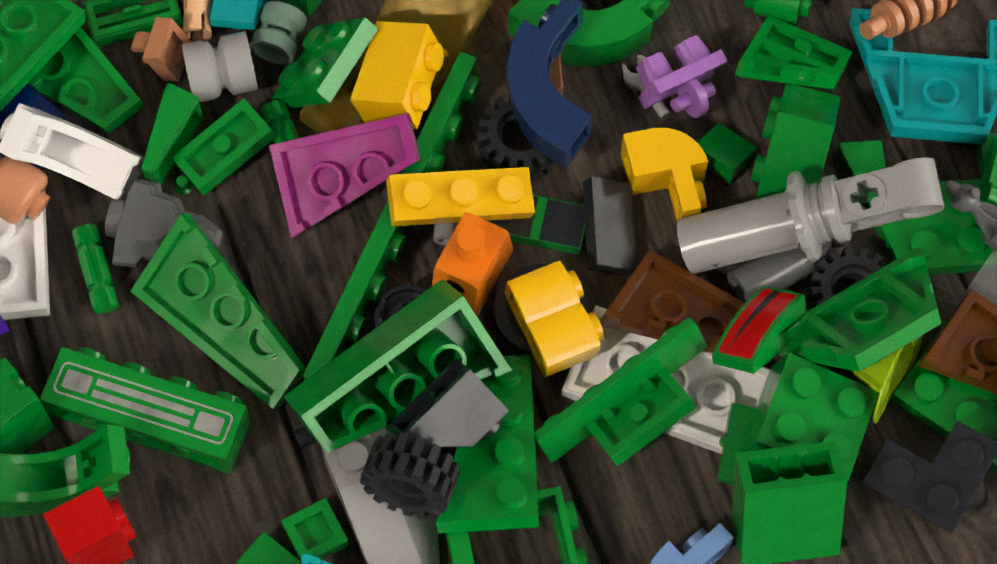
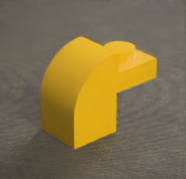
M651 128L623 134L621 158L628 183L631 184L632 195L668 188L677 222L680 218L699 214L701 209L706 208V195L701 181L705 179L708 159L701 146L693 138L671 128Z

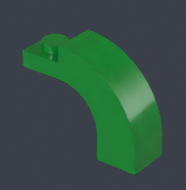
M520 0L509 10L508 33L514 37L524 19L539 28L538 24L545 10L552 3L558 5L561 0ZM623 0L606 9H583L582 24L560 52L561 64L578 67L601 66L623 60L635 54L650 43L653 22L666 11L670 0Z
M105 425L80 442L51 452L24 455L0 453V517L44 514L100 486L105 498L119 492L118 481L130 474V452L126 446L124 426Z

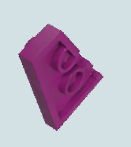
M410 113L269 145L291 238L385 182L389 175L398 174L420 160Z

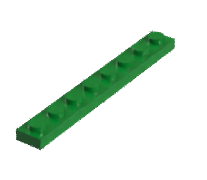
M459 52L416 141L420 160L402 170L401 174L441 172L445 161V156L441 153L447 141L455 142L464 120V117L460 115L466 102L472 104L475 101L481 87L482 77L477 76V57ZM388 201L303 374L304 381L347 350L350 343L355 344L362 338L368 321L364 314L370 301L377 303L380 300L387 283V276L383 274L390 260L397 262L403 252L407 236L403 234L406 226H391Z

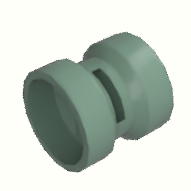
M278 1L267 2L259 17L262 24L261 28L253 33L249 44L250 50L267 62L279 65L291 64L297 51L295 40L303 34L307 24V17L298 8L287 3Z

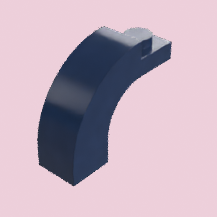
M561 0L558 5L554 3L549 5L539 21V28L524 19L514 36L508 57L507 75L510 99L519 127L535 148L565 169H567L593 133L592 115L563 97L556 90L549 77L554 61L583 22V6L580 0Z

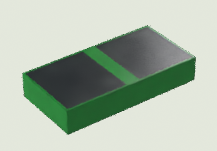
M533 195L535 213L531 218L489 221L507 230L512 242L576 255L581 253L586 229L584 205Z

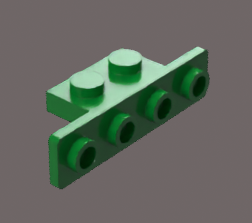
M689 317L679 325L669 328L659 340L639 355H634L627 359L620 369L600 384L587 389L580 399L560 414H555L548 418L543 426L534 432V437L549 461L555 462L588 436L592 435L618 467L696 408L694 402L671 374L706 349L707 343L697 324Z

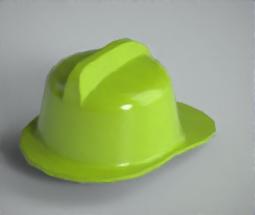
M922 336L860 372L850 370L855 382L878 392L873 423H878L889 400L911 371L920 350Z

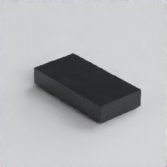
M591 176L583 181L588 270L629 277L637 268L631 184Z

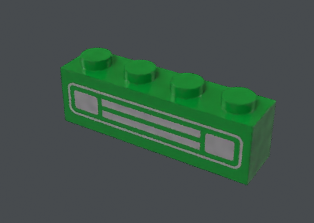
M64 347L61 348L40 397V401L48 416L94 431L101 429L105 425L124 426L125 438L128 442L231 474L251 422L247 406L242 404L243 401L239 397L224 391H216L214 395L196 390L197 386L194 383L176 376H170L169 380H164L152 376L149 369L133 362H124L123 366L105 361L104 355L89 348L79 347L77 351Z

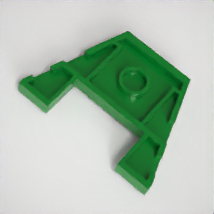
M989 133L985 145L976 144L981 179L957 180L953 182L959 184L967 183L975 188H980L991 140L997 133ZM882 140L844 142L839 144L837 150L838 157L842 165H846L852 177L886 168ZM947 181L939 182L944 202V209L942 211L925 217L903 219L874 227L892 262L917 247L923 249L929 275L994 271L997 266V253L982 241L983 233L972 213L960 212L951 206V195L945 186ZM873 191L868 193V201L865 202L868 209L871 208V199L878 197Z

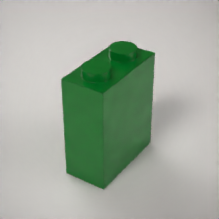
M836 441L735 453L731 528L740 564H773L840 555L847 477Z

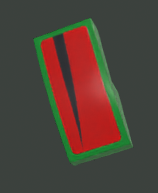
M762 286L741 307L727 326L712 354L713 364L752 374L756 373L782 351L780 333L806 312L805 294Z

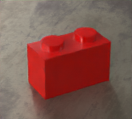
M100 486L43 514L68 564H121L135 557L128 541L136 538V535L117 497L107 501Z

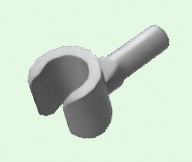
M637 55V65H639L646 57L643 55ZM622 64L625 87L642 93L645 87L639 74L630 72L627 66ZM663 101L652 106L661 119L670 114Z

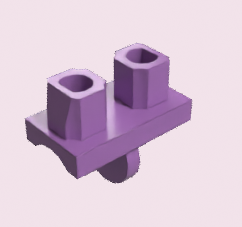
M695 35L684 40L672 50L681 66L680 69L673 72L662 52L645 58L636 67L645 87V90L638 97L644 109L678 94L677 98L670 101L674 112L677 113L685 109L694 118L708 112V98L715 95L716 90L711 82L704 85L700 83L712 78L715 75V69L725 65L728 60L721 49L710 54L699 36Z

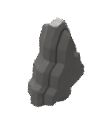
M140 176L133 182L126 200L113 199L111 201L105 221V235L115 238L112 264L136 268L144 260L150 261L181 214H190L217 250H220L224 233L205 216L185 211L180 198L163 193L161 183L152 182Z

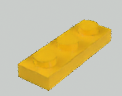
M529 167L389 175L386 180L391 226L457 223L465 212H469L486 221L531 218L535 213Z

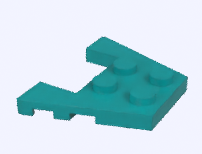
M852 8L849 25L890 136L985 145L997 115V20H989L986 29V59L893 51V37L886 38L879 34L871 40H867L861 35L860 24L870 19L871 10Z

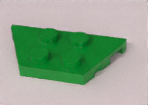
M920 247L915 248L805 312L780 333L782 351L776 356L784 357L786 354L792 353L812 363L860 372L942 324L923 249Z

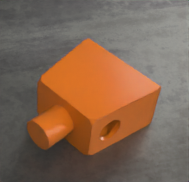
M465 212L435 265L432 286L442 279L451 286L456 283L465 290L464 293H460L465 297L476 316H478L513 252L509 232L476 215Z

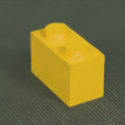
M377 21L376 27L378 30L369 43L350 100L365 123L410 113L413 129H418L423 111H426L430 105V89L436 71H439L443 65V47L436 39L429 24Z

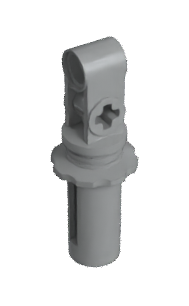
M933 158L910 159L897 163L892 167L858 174L838 180L832 174L822 177L821 183L816 182L813 185L807 184L802 174L796 171L787 177L785 192L680 218L677 222V235L684 262L688 270L693 274L796 248L800 249V247L806 253L808 260L815 262L819 261L820 257H822V243L826 241L830 242L836 239L839 243L850 241L852 232L903 219L929 216L944 209V202ZM873 191L878 197L871 199V208L866 209L861 204L868 201V193Z

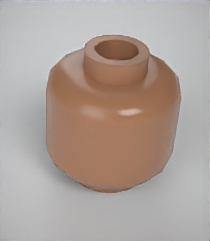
M8 156L0 157V218L12 225L22 222L27 216L35 221L51 199L50 196L44 193L48 185L47 175L29 162L15 160Z

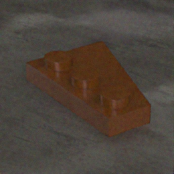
M649 250L605 312L601 325L659 340L666 330L679 325L690 317L699 327L707 343V347L703 351L713 354L727 326L745 302Z
M971 289L965 294L917 366L997 395V306L974 289Z

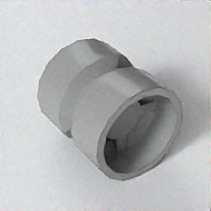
M246 31L220 36L218 46L215 47L208 41L202 40L182 44L191 92L198 96L199 103L220 97L221 91L224 88H227L232 95L258 91Z

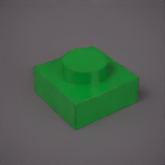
M326 498L281 520L282 526L300 561H302V554H310L324 559L349 546V541Z

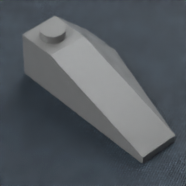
M386 427L329 453H326L322 448L325 465L365 564H440L439 539L436 525L437 517L434 518L429 514L428 518H419L416 512H413L411 517L403 515V510L399 508L392 511L387 508V502L384 501L380 504L373 499L375 494H367L364 491L365 485L360 483L361 473L374 442L379 436L385 438V435L389 433L385 429Z

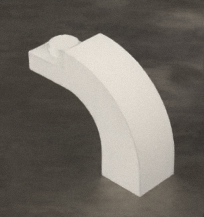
M19 103L15 112L6 118L1 127L0 153L15 160L37 164L61 173L111 198L126 200L133 182L136 181L138 176H143L141 168L144 156L36 108Z

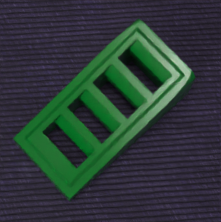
M168 83L164 89L141 168L144 178L152 182L161 183V186L175 166V162L171 157L190 142L204 119L198 96L171 83Z

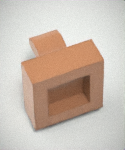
M156 17L151 33L136 32L131 50L133 52H144L141 61L144 64L150 65L163 81H180L185 65L182 44L192 41L172 18Z

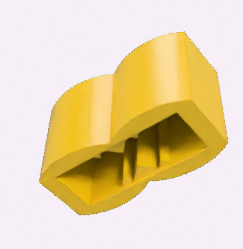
M559 260L507 281L505 289L507 301L545 378L598 356L601 347L600 340L604 339V332L594 312L587 314L580 303L579 298L584 296V292L574 270L567 272Z

